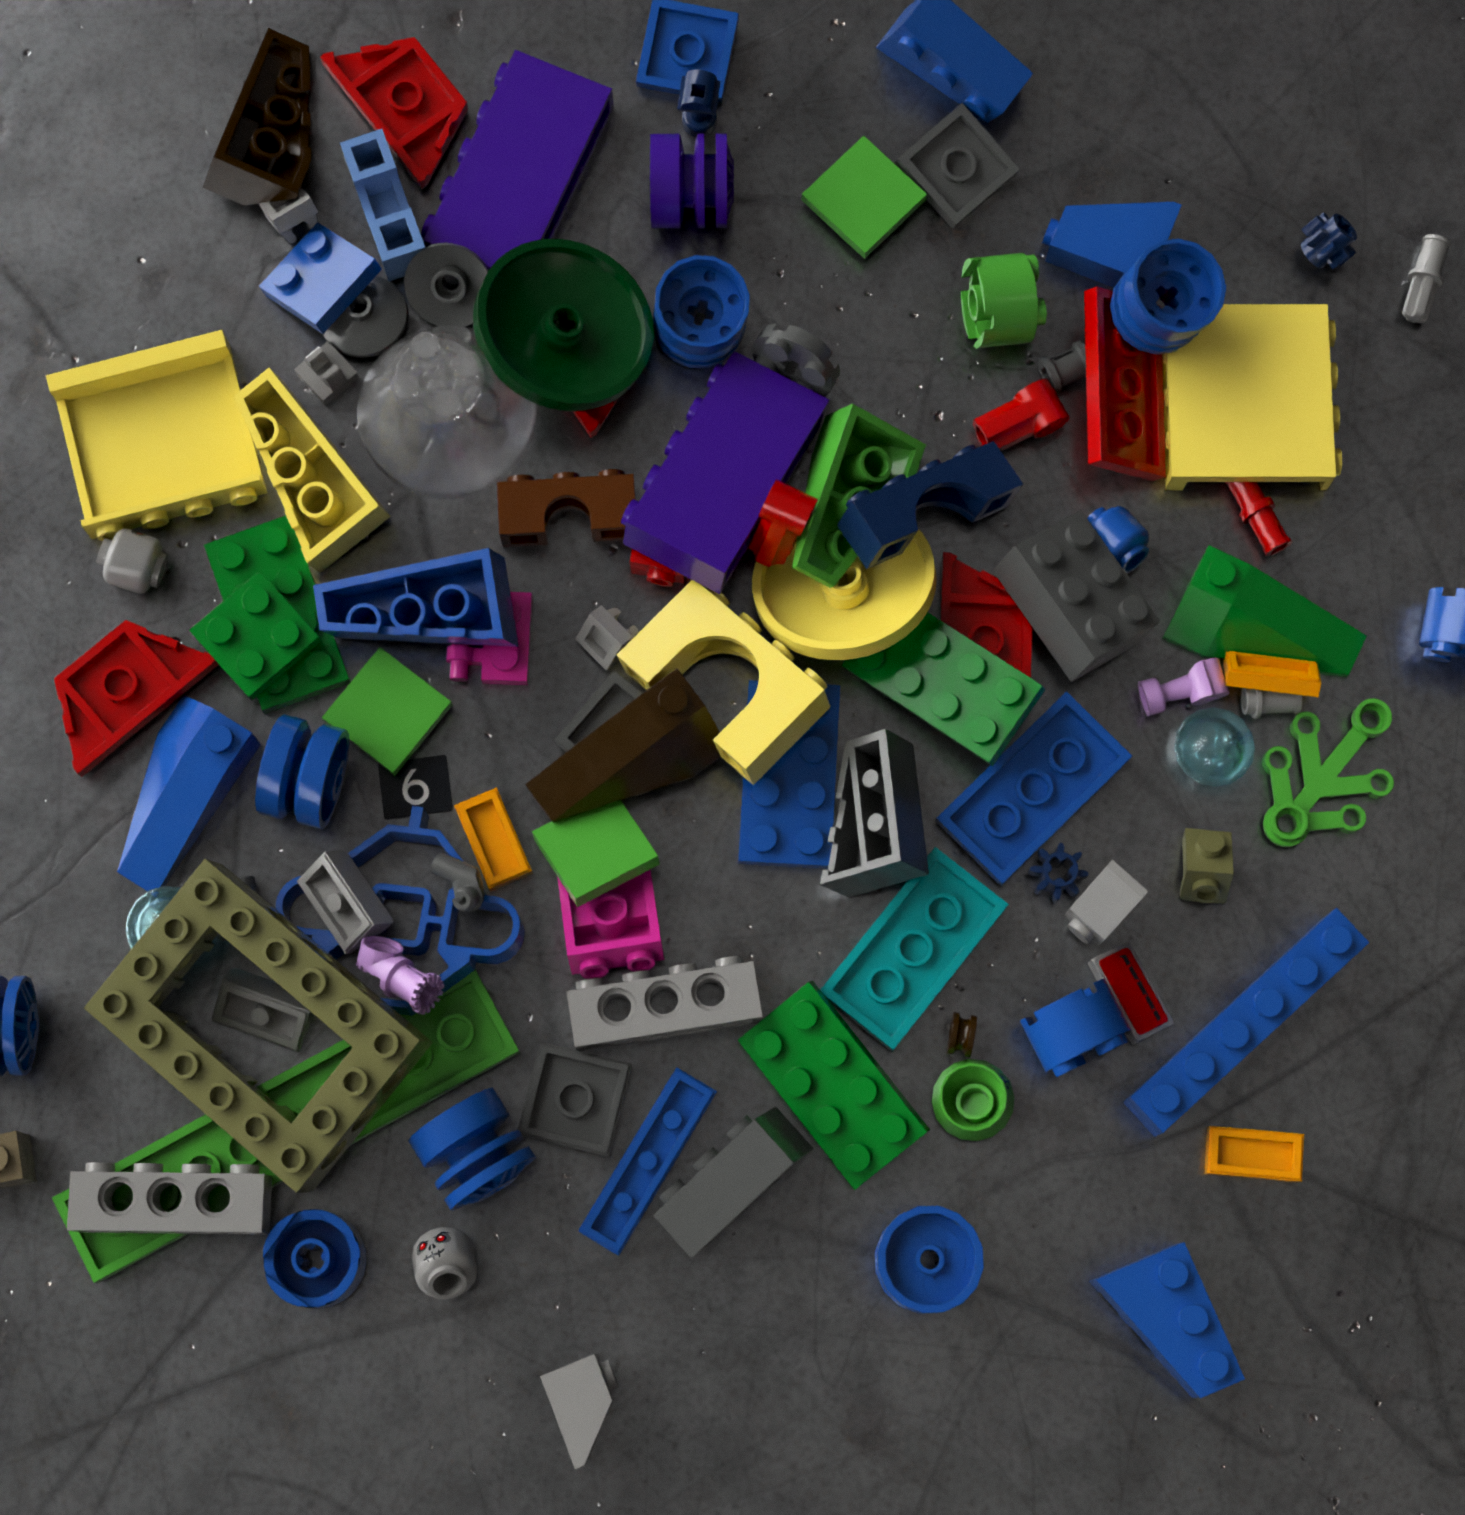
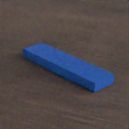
M676 1067L578 1232L620 1256L717 1094L716 1090Z

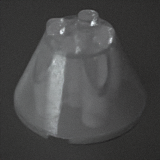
M453 325L421 329L404 336L391 345L375 360L367 372L360 389L357 404V421L360 436L369 457L376 467L399 487L417 495L437 499L462 498L464 494L475 492L487 486L489 489L507 477L526 454L534 435L537 419V405L516 394L494 374L488 360L478 347L474 329Z

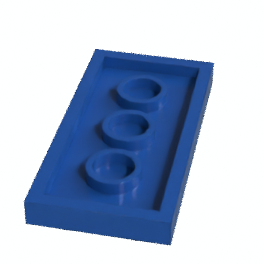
M749 680L747 705L752 700L759 681ZM827 684L825 693L830 708L754 785L743 777L738 864L828 869L832 843L828 842L830 827H833L840 685Z
M1066 691L1000 755L993 766L990 765L936 818L935 822L1002 886L1132 758V755Z

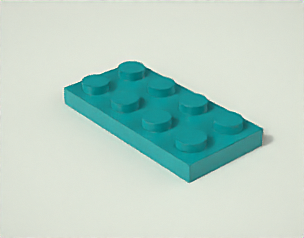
M936 847L927 856L929 874L908 880L820 989L832 1005L891 1052L894 1051L1009 905Z

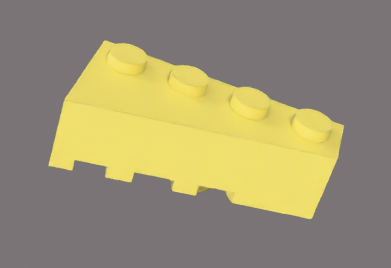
M270 368L266 369L234 395L255 446L266 465L272 485L276 488L284 506V512L290 526L295 531L302 547L301 551L307 564L319 573L323 572L391 517L284 381Z

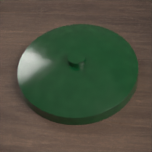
M541 239L527 242L511 249L502 255L489 269L478 290L474 303L473 327L481 354L490 369L516 394L528 401L550 409L585 411L615 401L625 394L639 378L652 351L654 337L653 319L647 299L641 288L629 272L617 261L602 251L580 242L565 239Z

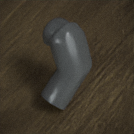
M439 852L432 862L431 873L452 882L455 895L452 902L456 909L461 912L476 911L482 905L485 897L479 870L457 858Z

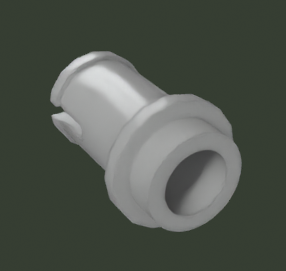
M1242 688L1240 702L1244 715L1250 714L1253 719H1259L1261 714H1299L1301 712L1302 695Z

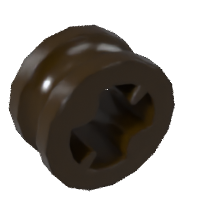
M953 1012L948 1036L947 1054L953 1055L954 1051L960 1050L963 1052L964 1057H971L977 1016L971 1015L970 1018L963 1019L960 1013Z

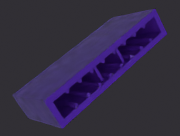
M514 50L509 63L503 62L500 65L494 81L496 90L490 101L484 100L481 104L476 118V125L478 127L473 138L467 137L464 140L458 154L459 167L454 177L449 175L445 179L439 195V200L442 202L435 215H428L421 231L425 247L437 243H453L464 246L476 253L484 261L488 269L502 255L521 244L541 239H552L614 108L612 88L518 50Z
M733 351L725 365L718 363L715 366L707 382V387L710 388L704 399L699 396L695 398L686 416V421L689 422L683 432L676 430L665 448L664 454L667 455L664 463L661 467L656 464L653 465L643 484V489L646 490L640 501L631 500L621 519V524L625 525L624 545L718 594L722 592L751 544L762 519L758 515L775 480L778 479L787 484L822 426L829 404V399L736 351Z

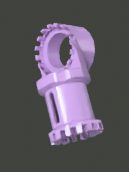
M382 936L364 937L361 941L356 962L358 969L362 970L363 967L362 972H369L370 975L378 977L380 979V989L384 995L389 998L399 997L403 999L419 1015H425V1012L429 1013L430 1007H435L434 1001L439 1002L441 1000L437 998L438 995H443L441 989L444 988V984L440 980L441 977L435 973L425 974L416 969L413 962L402 955L404 948L397 941Z

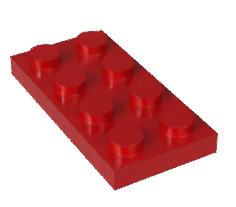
M1096 286L1084 291L1088 465L1150 481L1165 478L1162 354L1155 355L1139 351L1122 338L1113 324L1110 310L1113 291Z

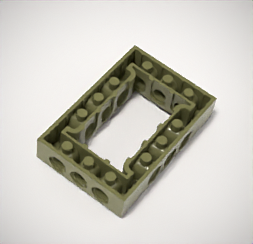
M208 859L203 860L84 1007L87 1012L296 1193L314 1191L433 1044L428 1037L221 863ZM218 934L224 937L353 1047L298 1116L287 1106L277 1105L255 1086L258 1082L251 1075H242L220 1056L223 1052L216 1045H208L186 1026L188 1021L176 1012L164 1011L158 1008L174 988H181L185 983L182 979L204 951H211L215 946L212 941Z

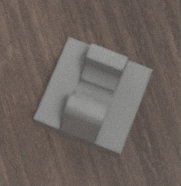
M300 187L296 199L259 203L268 221L289 243L297 241L292 231L294 226L304 221L312 229L317 223L316 213H318V210L302 187Z
M329 341L321 347L318 346L294 369L296 375L325 407L359 379L357 371Z
M601 605L589 614L575 640L607 671L619 662L617 654L636 636L638 628L633 625L626 630L617 621L621 611L618 608L606 610Z

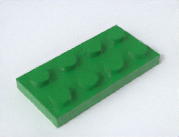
M286 515L204 544L223 601L260 570L321 639L317 646L257 696L264 714L350 684L351 681L335 637L319 629L313 585L316 584L309 564H307L301 551L302 547L295 531L291 528Z
M928 612L919 625L901 641L878 653L845 660L842 664L845 670L991 766L995 764L1045 692V688L1041 684Z
M813 980L807 982L738 1039L739 1043L854 1190L930 1131V1128Z

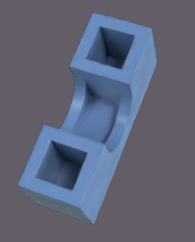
M381 128L340 142L388 281H392L405 276L411 259L425 249V245L412 209L409 207L395 162Z

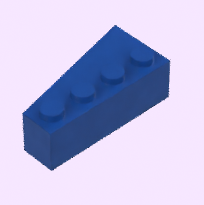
M490 548L313 585L319 629L337 638L519 647L505 557Z

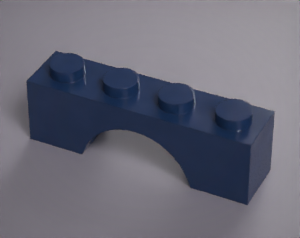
M994 441L978 448L975 445H969L960 450L950 460L943 463L939 459L931 461L922 467L917 474L907 478L904 474L892 478L877 491L871 493L866 489L855 494L847 501V510L837 526L865 568L868 569L904 552L918 531L916 522L917 509L927 506L945 507L958 512L973 523L1007 508L1023 486V482Z

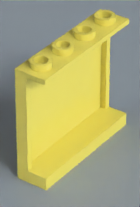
M1223 304L1215 319L1188 344L1175 352L1162 354L1166 461L1165 491H1183L1187 482H1320V490H1327L1335 477L1341 474L1342 452L1340 448H1335L1334 432H1338L1340 426V409L1338 405H1333L1332 390L1336 389L1338 383V366L1336 362H1331L1330 347H1334L1336 340V324L1334 320L1328 319V304Z
M223 330L46 375L49 391L57 402L84 519L80 520L81 525L91 539L98 538V540L103 541L104 538L113 540L115 534L123 528L129 530L141 526L144 529L160 528L168 524L169 519L183 515L191 518L205 516L213 511V507L231 503L233 506L247 505L256 501L257 496L267 493L255 443L234 398V395L241 390L231 347Z

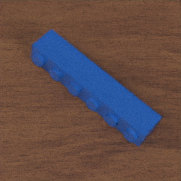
M1335 908L1142 1083L1123 1103L1154 1137L1164 1133L1370 942L1338 908Z

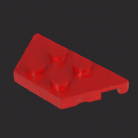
M415 37L395 40L389 45L372 44L361 46V52L335 56L334 52H327L321 55L322 65L374 130L383 129L389 149L421 189L426 187L468 111L467 101Z
M943 552L940 620L1031 678V624L997 577L984 570L979 572L957 560L956 555L950 552Z
M128 620L123 621L54 678L57 696L62 704V719L65 733L69 737L73 755V769L78 775L83 777L219 664L205 651L202 653L163 634L158 635L148 631L143 626Z

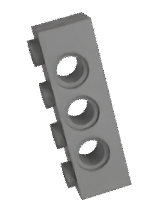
M729 956L715 960L716 967L697 970L696 963H686L669 967V975L651 977L650 971H636L623 974V982L604 985L603 978L578 981L575 983V990L566 991L575 1049L577 1051H587L759 1023L763 1016L754 961L743 962V956ZM707 983L719 985L724 991L723 1000L715 1006L703 1005L697 998V992L701 986ZM662 990L672 992L678 999L676 1008L667 1014L657 1013L651 1007L652 997ZM614 998H623L631 1005L630 1014L622 1021H612L604 1014L606 1004Z
M86 1163L85 1171H70L67 1230L80 1233L269 1235L272 1176L259 1174V1165L231 1164L230 1173H211L210 1164H182V1173L163 1172V1164L134 1163L133 1172H115L114 1163ZM127 1184L132 1189L133 1200L127 1209L118 1211L113 1205L112 1197L118 1187ZM176 1185L181 1191V1202L175 1210L166 1212L160 1203L161 1194L167 1187ZM225 1186L230 1193V1202L223 1211L215 1213L208 1204L209 1194L214 1188Z

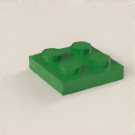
M260 570L189 630L251 701L321 642L316 632Z

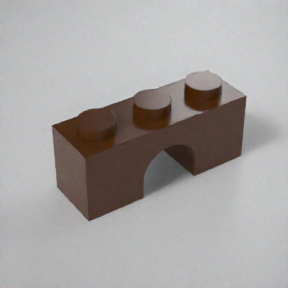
M607 469L598 472V476L580 477L575 472H560L554 474L552 479L536 480L531 475L521 474L510 476L507 478V481L497 482L499 535L502 546L548 545V523L554 514L563 509H577L589 518L593 542L623 540L625 525L621 524V519L631 500H636L634 474H625L623 470Z

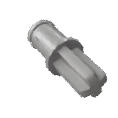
M1427 234L1422 238L1416 266L1408 274V280L1411 283L1402 310L1403 316L1409 322L1425 323L1428 320L1436 290L1442 287L1444 283L1441 273L1448 249L1451 246V242L1444 236Z

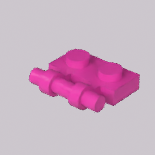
M510 592L519 647L483 645V648H472L469 644H451V646L447 647L446 662L450 663L449 680L466 682L468 681V667L482 666L481 681L483 684L528 685L532 593Z

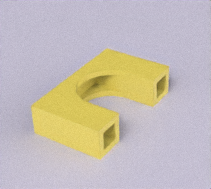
M691 580L617 654V657L625 673L645 690H648L677 668L683 675L693 664L711 655L732 654L751 662L759 670L757 690L749 704L713 741L720 756L754 785L830 708L825 693L827 684L812 669L807 668L803 672L792 662L795 659L794 656L782 643L777 640L769 643L760 635L762 629L748 614L742 612L738 616L728 608L730 602L722 592L718 594Z

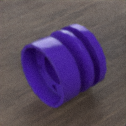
M680 133L650 134L651 228H681L685 208H694L698 228H705V208H716V228H727V219L732 203H734V158H732L727 143V133H716V154H705L704 133L697 134L693 154H684Z

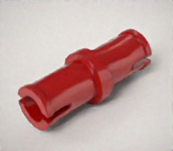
M1225 482L1242 510L1239 516L1244 524H1250L1266 556L1275 555L1291 545L1292 540L1287 536L1273 511L1275 504L1272 498L1265 497L1257 482Z

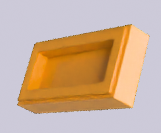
M1226 651L1223 664L1226 686L1319 697L1321 678L1316 661Z
M497 787L454 805L490 892L533 874Z
M1208 1126L1204 1174L1302 1182L1304 1134Z

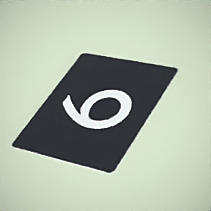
M446 755L409 759L396 776L378 764L384 819L409 817L412 806L424 807L427 814L453 810Z

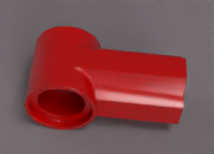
M1044 378L1024 387L1013 397V400L975 418L972 425L981 446L994 441L1000 451H1003L1033 435L1035 438H1041L1053 433L1064 426L1070 417L1050 381Z
M776 479L758 515L762 519L749 546V549L755 555V561L767 567L775 564L784 565L796 543L797 536L800 537L818 499Z

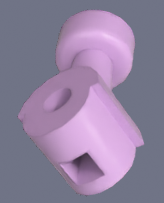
M1219 658L1201 660L1194 664L1187 675L1161 685L1156 678L1138 681L1140 700L1148 717L1164 712L1166 702L1190 698L1191 704L1196 706L1230 694Z

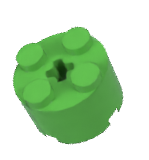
M1014 253L966 259L962 268L961 278L970 277L969 290L961 291V308L968 338L978 339L973 346L979 349L1031 343L1035 338L1037 326L1045 325L1047 318L1045 301L1043 298L1037 297L1036 282L1039 278V264L1036 256Z

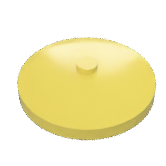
M919 529L902 554L866 569L857 556L837 584L831 588L792 568L796 543L784 565L775 564L767 567L756 561L752 575V593L756 610L769 634L786 648L796 653L823 660L861 658L878 653L901 641L919 625L927 614L934 599L937 583L933 553L927 539Z

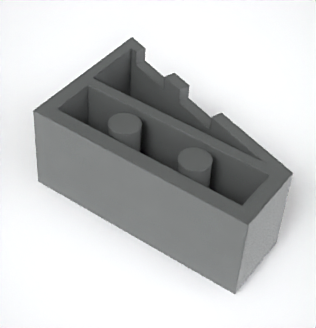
M887 729L846 741L835 799L840 801L835 827H830L828 842L832 843L828 871L822 870L820 885L849 898L928 875L929 870L914 745Z
M777 1107L772 1108L753 1121L748 1115L742 1118L727 1132L726 1135L731 1142L725 1148L718 1152L712 1147L693 1164L692 1167L698 1173L690 1181L684 1184L681 1179H678L660 1195L659 1199L664 1205L653 1216L691 1259L704 1250L739 1218L765 1191L775 1185L781 1179L780 1177L795 1163L814 1149Z

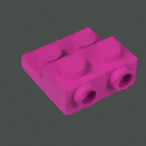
M651 869L579 907L576 906L557 876L567 957L572 975L581 974L585 979L602 978L608 974V969L627 966L633 972L647 971L654 967L655 961L665 960Z

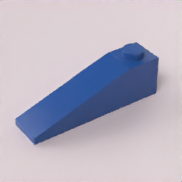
M183 695L157 733L117 870L119 874L155 897L159 896L260 747V742L252 732L214 708Z

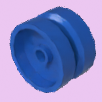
M285 714L278 717L267 740L260 763L255 794L256 811L261 815L282 820L294 808V814L299 824L318 829L325 828L333 815L344 781L350 745L348 731L323 724L311 735V729L307 720Z
M917 1206L898 1215L881 1233L874 1252L875 1274L883 1292L899 1307L917 1314L942 1313L963 1304L977 1288L984 1269L983 1246L974 1227L959 1213L941 1206ZM924 1251L927 1253L934 1251L937 1254L939 1260L934 1262L936 1264L935 1268L928 1269L921 1264L920 1257Z

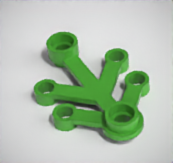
M1375 698L1366 699L1361 702L1352 713L1351 722L1353 727L1322 765L1317 737L1320 730L1319 718L1314 713L1308 711L1301 712L1294 717L1290 723V732L1298 740L1304 788L1294 800L1288 769L1292 765L1290 751L1282 746H1274L1262 758L1263 769L1271 778L1274 805L1267 810L1263 819L1264 832L1271 842L1281 847H1293L1300 844L1310 831L1339 829L1343 833L1353 834L1364 826L1366 822L1365 811L1356 804H1347L1339 811H1309L1319 798L1367 794L1373 799H1381L1392 791L1394 779L1384 769H1375L1367 775L1337 777L1367 738H1376L1389 728L1392 722V713L1385 702ZM1366 713L1373 715L1377 721L1376 727L1369 728L1365 726L1362 722V715ZM1301 719L1308 720L1312 724V733H1302L1298 729V721ZM1270 755H1281L1285 761L1284 767H1273L1270 763ZM1372 777H1380L1385 781L1386 788L1384 791H1377L1372 787ZM1351 811L1356 814L1358 818L1357 826H1349L1344 822V812ZM1279 818H1289L1293 823V831H1282L1278 826Z

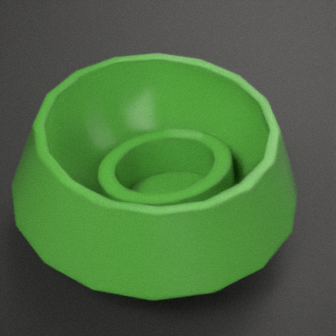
M966 1059L953 1063L940 1074L933 1087L932 1106L937 1121L946 1132L961 1140L980 1141L993 1137L1006 1126L1013 1113L1015 1096L1010 1080L1000 1068L985 1060Z

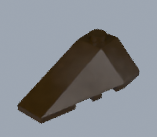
M270 28L267 29L215 151L202 188L242 205L296 199L311 162V148H309L311 121L310 113H308V92L310 90L308 45Z
M677 668L533 777L525 786L553 823L603 807L612 802L635 795L638 796L653 789L695 777L721 758L713 741L720 731L705 704Z

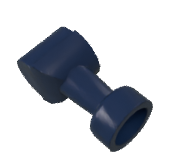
M690 70L686 73V76H682L677 109L683 111L682 125L684 130L693 137H697L698 133H704V137H706L715 130L717 125L716 109L721 81H718L713 73L705 70Z

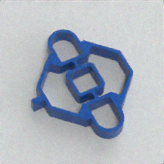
M412 806L408 827L388 824L348 853L359 868L395 841L441 846L448 855L463 861L440 830L427 829L429 815L424 807ZM301 876L287 882L280 890L276 899V910L289 921L293 902L304 893L297 883ZM385 883L376 884L372 888L382 904L385 899L423 903L417 938L415 940L390 939L397 941L403 946L402 954L420 956L428 951L432 932H441L437 951L448 965V969L439 975L441 977L440 980L444 984V988L441 989L443 993L473 972L476 963L500 964L506 962L517 954L523 944L525 935L523 922L513 905L503 898L489 896L485 892L484 901L479 910L502 912L510 916L513 922L511 935L499 947L481 949L453 945L459 912L452 902V899L455 898L453 887L448 890L445 911L442 917L435 916L437 909L436 901L425 888ZM296 926L335 960L345 954L329 930ZM381 998L401 1015L413 1016L416 1014L406 1001Z

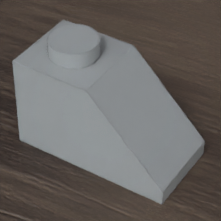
M1112 859L1065 913L1064 916L1070 921L1067 927L1082 942L1089 944L1093 941L1099 947L1149 891Z
M597 1354L540 1376L575 1469L587 1464L614 1401L611 1390L619 1387L609 1360L600 1363Z

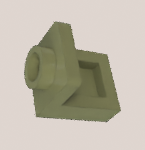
M1185 828L1182 838L1183 879L1179 890L1180 899L1200 903H1226L1234 875L1232 833Z

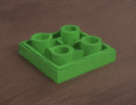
M863 136L802 193L801 200L865 259L926 201L927 193L872 142Z
M379 647L322 716V719L330 726L346 729L351 743L396 776L453 704L444 695Z
M621 800L553 823L551 821L532 831L534 841L577 907L660 865L657 853Z

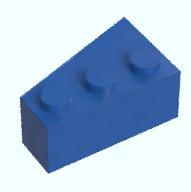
M915 0L903 11L875 47L958 104L963 103L975 118L984 120L987 123L1007 109L1033 75V72L951 0Z
M1185 1242L1169 1246L1089 1281L1120 1314L1123 1321L1143 1340L1153 1355L1192 1398H1203L1245 1379Z

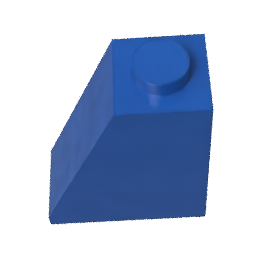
M1176 202L1065 206L1060 221L1051 218L1042 244L1049 246L1045 262L1114 288L1122 275L1136 262L1145 250L1160 241L1168 240L1182 205Z

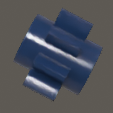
M1323 212L1302 228L1307 238L1301 242V249L1307 259L1318 268H1323L1329 264L1332 269H1335L1356 253L1350 245L1357 239L1356 231L1350 222L1340 214L1336 213L1329 218Z
M1061 842L1058 844L1055 853L1051 855L1041 848L1037 856L1043 865H1035L1028 870L1029 875L1038 876L1039 884L1034 892L1038 894L1045 890L1052 893L1053 903H1057L1061 893L1065 891L1075 898L1080 891L1073 883L1074 880H1084L1088 876L1087 871L1078 870L1077 862L1081 858L1082 853L1077 852L1071 856L1064 852L1065 847ZM1063 865L1068 871L1064 879L1060 877L1053 881L1049 877L1052 866L1057 869Z

